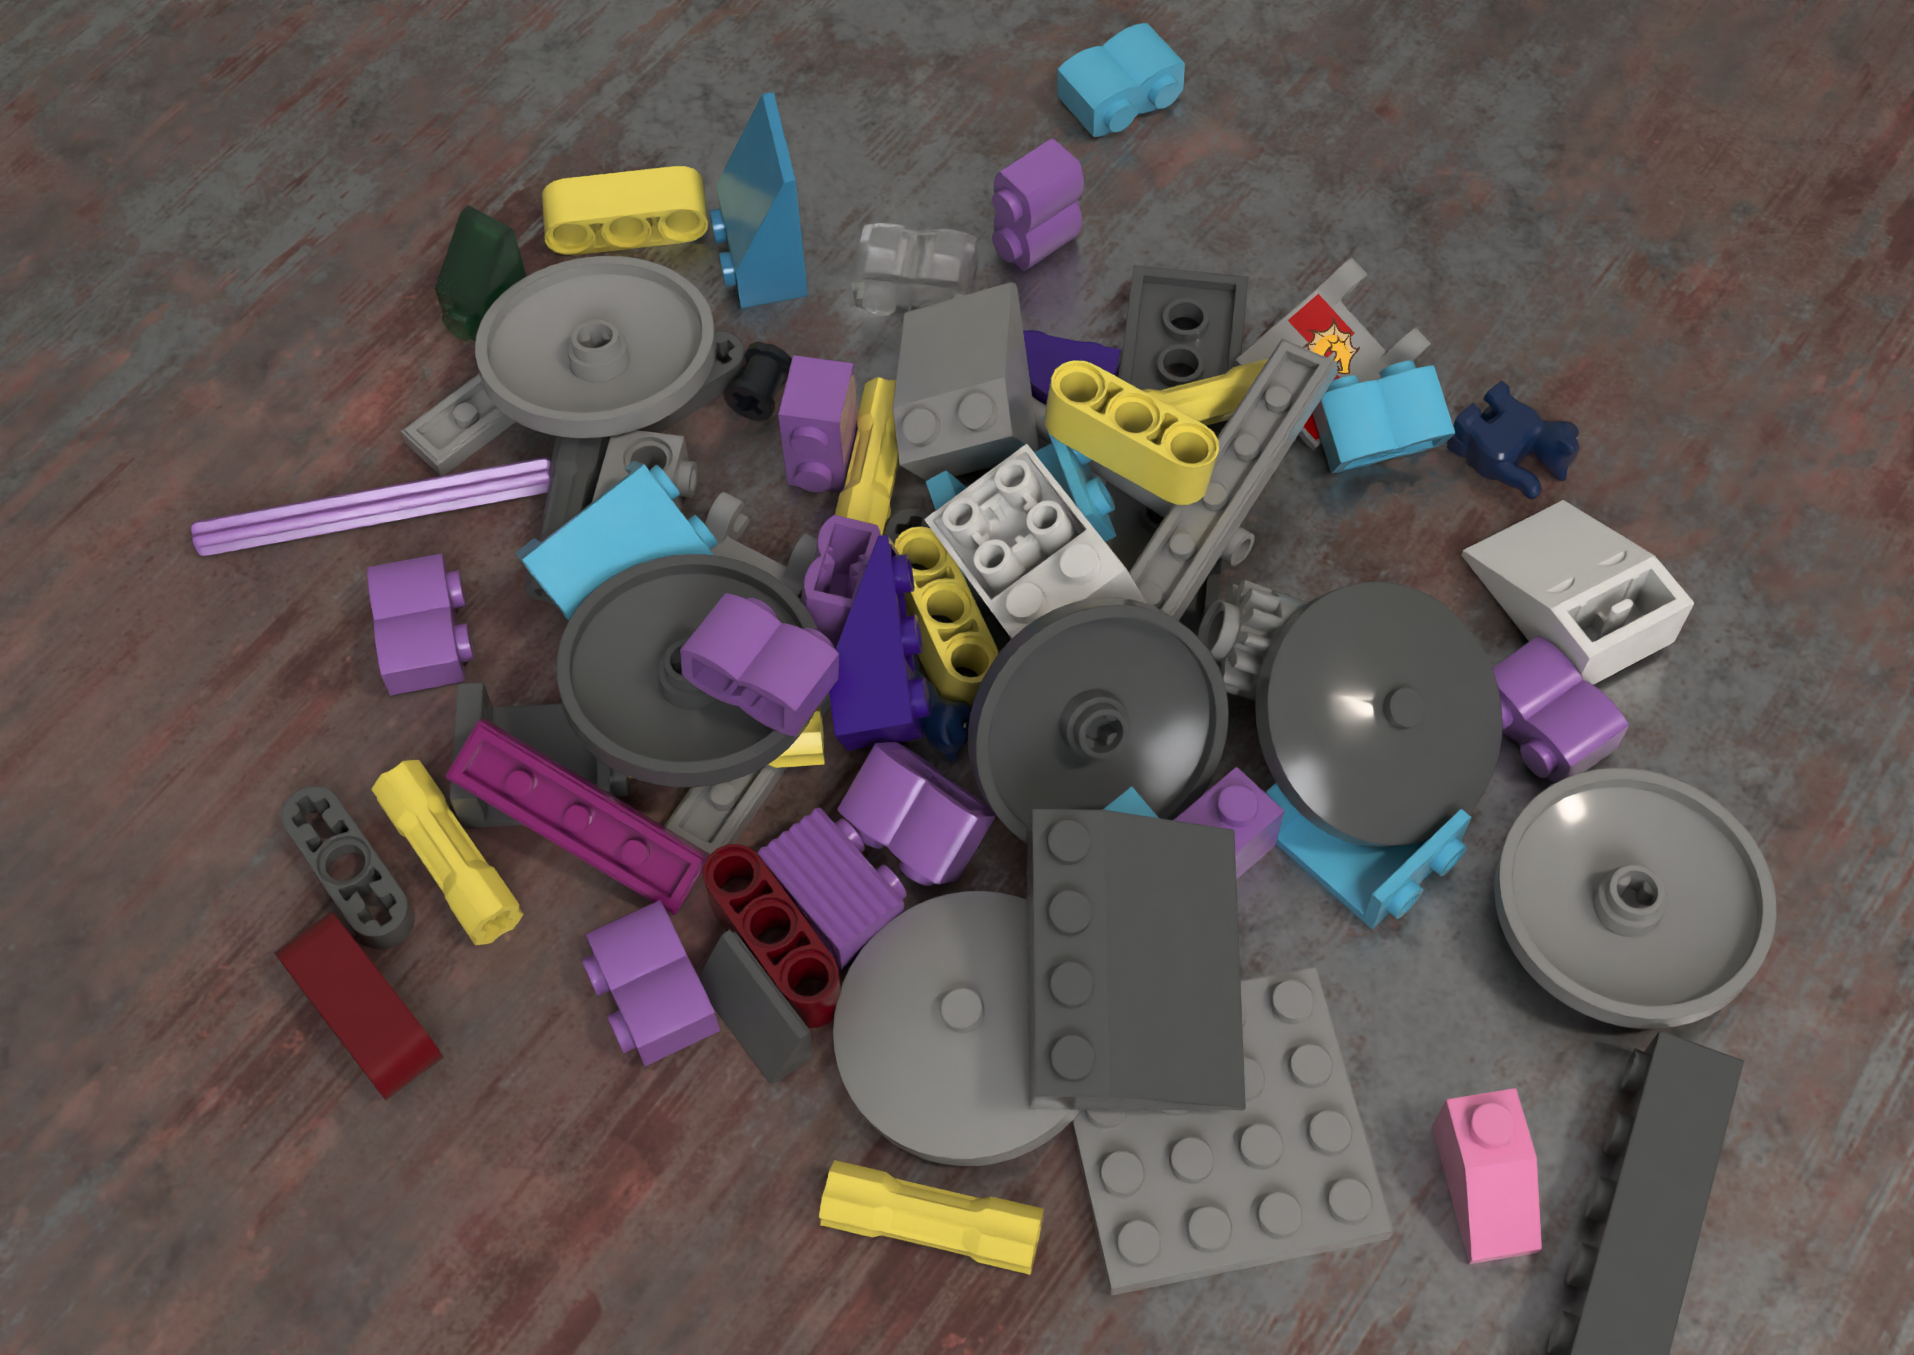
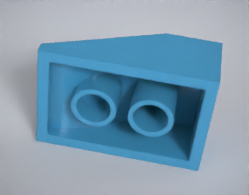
M774 92L761 95L716 184L719 208L709 210L715 243L726 242L728 252L719 253L725 287L736 286L741 308L808 296L796 180Z

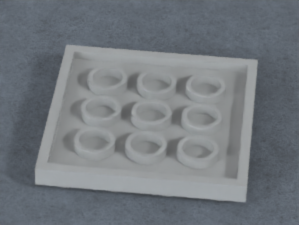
M1316 966L1241 981L1245 1110H1081L1070 1122L1110 1296L1384 1241L1392 1236L1394 1232Z

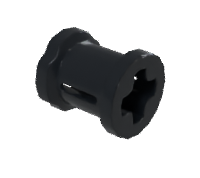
M754 342L749 345L744 354L746 364L738 379L730 381L723 393L726 403L736 413L754 421H765L772 416L775 410V401L773 399L781 384L787 381L792 358L776 345Z

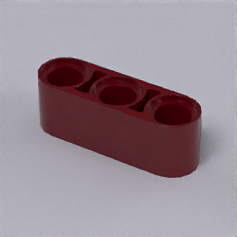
M727 844L717 848L708 856L703 866V880L714 915L726 932L731 930L732 933H737L808 1028H819L829 1024L834 1019L836 1004L841 992L839 969L834 957L753 849L741 844ZM735 878H745L751 881L749 886L739 892L722 890L724 884ZM770 928H781L789 932L783 940L774 944H766L757 940L763 931ZM806 979H818L827 984L820 993L814 996H802L794 992V988Z
M332 911L274 952L385 1101L444 1058L421 1024Z

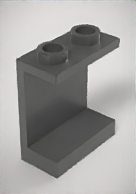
M483 682L457 684L452 764L478 720L485 718L619 800L620 796H630L631 778L603 763L582 744L569 725L562 704L493 707ZM451 781L450 801L463 828L523 825Z

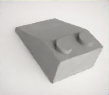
M1013 282L904 313L893 401L900 466L926 481L945 470L955 477L997 466L1025 444H1028L1033 452L1039 450L1017 285Z

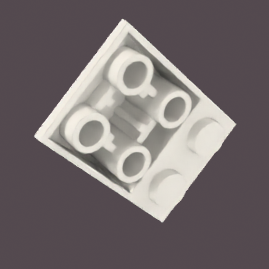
M1025 444L924 519L1011 638L1039 617L1073 602L1092 598L1114 597L1147 603L1125 566L1028 444Z
M1564 500L1464 549L1461 554L1530 642L1538 635L1550 641L1572 662L1583 680L1592 685L1675 642L1694 605L1693 600L1655 555Z

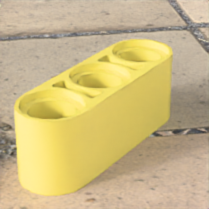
M671 166L563 178L551 182L542 191L545 243L549 249L562 255H581L687 243L702 237L708 230L704 180L698 171L687 166Z
M1073 360L1063 363L1055 369L1051 377L1044 416L1045 427L1051 436L1165 501L1176 505H1189L1198 502L1205 496L1219 452V441L1211 429L1092 363Z
M923 526L909 528L898 536L894 546L899 555L908 554L911 564H921L929 569L917 570L912 568L915 589L914 592L905 593L907 615H916L920 625L923 653L918 654L930 682L938 689L943 698L952 701H966L972 708L980 683L989 666L999 654L998 649L959 566L931 528ZM931 616H946L949 619H951L953 623L938 622ZM955 668H969L976 672L978 677L962 676L956 672Z

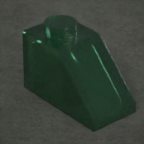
M467 205L460 212L435 286V292L443 313L442 321L453 335L464 341L469 339L476 341L479 325L491 305L512 285L527 277L514 229L470 205Z

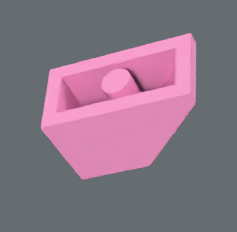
M1513 1088L1446 1099L1432 1125V1131L1469 1264L1539 1253L1542 1250L1537 1157L1517 1089Z

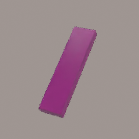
M485 718L478 720L445 778L651 902L655 903L661 900L665 910L673 915H676L703 872V866L710 855Z

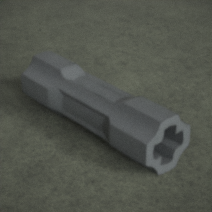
M556 436L549 468L551 480L538 541L542 542L592 503L609 444L608 437L568 438ZM527 570L524 590L532 599L541 600L556 606Z

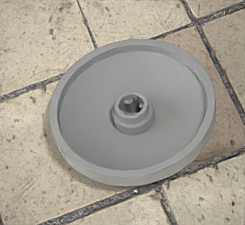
M594 256L564 261L536 271L518 281L501 294L488 309L479 325L475 341V357L481 381L487 395L499 410L512 420L525 427L549 435L568 438H600L624 434L647 427L684 406L694 397L709 377L716 357L717 343L710 306L699 289L687 278L668 267L643 259L624 256Z
M1633 768L1596 769L1570 776L1551 785L1538 794L1516 818L1502 846L1495 871L1494 894L1499 922L1508 944L1525 970L1538 984L1567 1006L1584 1015L1618 1026L1638 1029L1677 1027L1693 1023L1719 1011L1734 1000L1756 975L1765 961L1775 934L1777 902L1774 883L1766 860L1750 833L1728 809L1703 791L1676 778L1648 770Z
M964 891L932 898L896 916L884 925L859 952L843 981L836 1004L833 1026L834 1052L842 1081L851 1099L870 1124L891 1143L912 1155L940 1164L954 1166L996 1164L1024 1155L1045 1144L1060 1133L1081 1111L1029 1109L1026 899L990 891Z

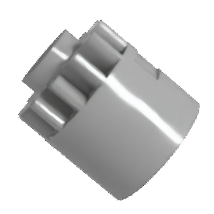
M1242 580L1240 586L1230 585L1227 593V602L1216 600L1211 604L1202 619L1198 638L1201 639L1215 659L1223 677L1226 692L1256 701L1259 673L1271 642L1285 622L1302 606L1307 604V601L1247 580Z

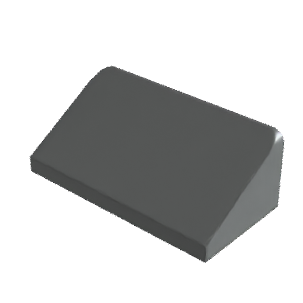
M728 930L722 934L700 973V982L711 1005L767 1081L772 1084L778 1083L813 1058L812 1053L814 1050L810 1030L737 933H732L731 930Z

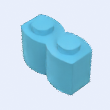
M1148 23L1136 24L1117 33L1103 46L1085 49L1065 61L1057 69V96L1093 137L1104 136L1110 132H1120L1127 128L1138 114L1166 108L1178 98L1183 91L1185 63Z
M1404 361L1379 372L1381 379L1359 383L1358 377L1352 375L1332 381L1312 412L1331 474L1426 451L1444 445L1455 434L1434 365L1416 368L1414 361Z

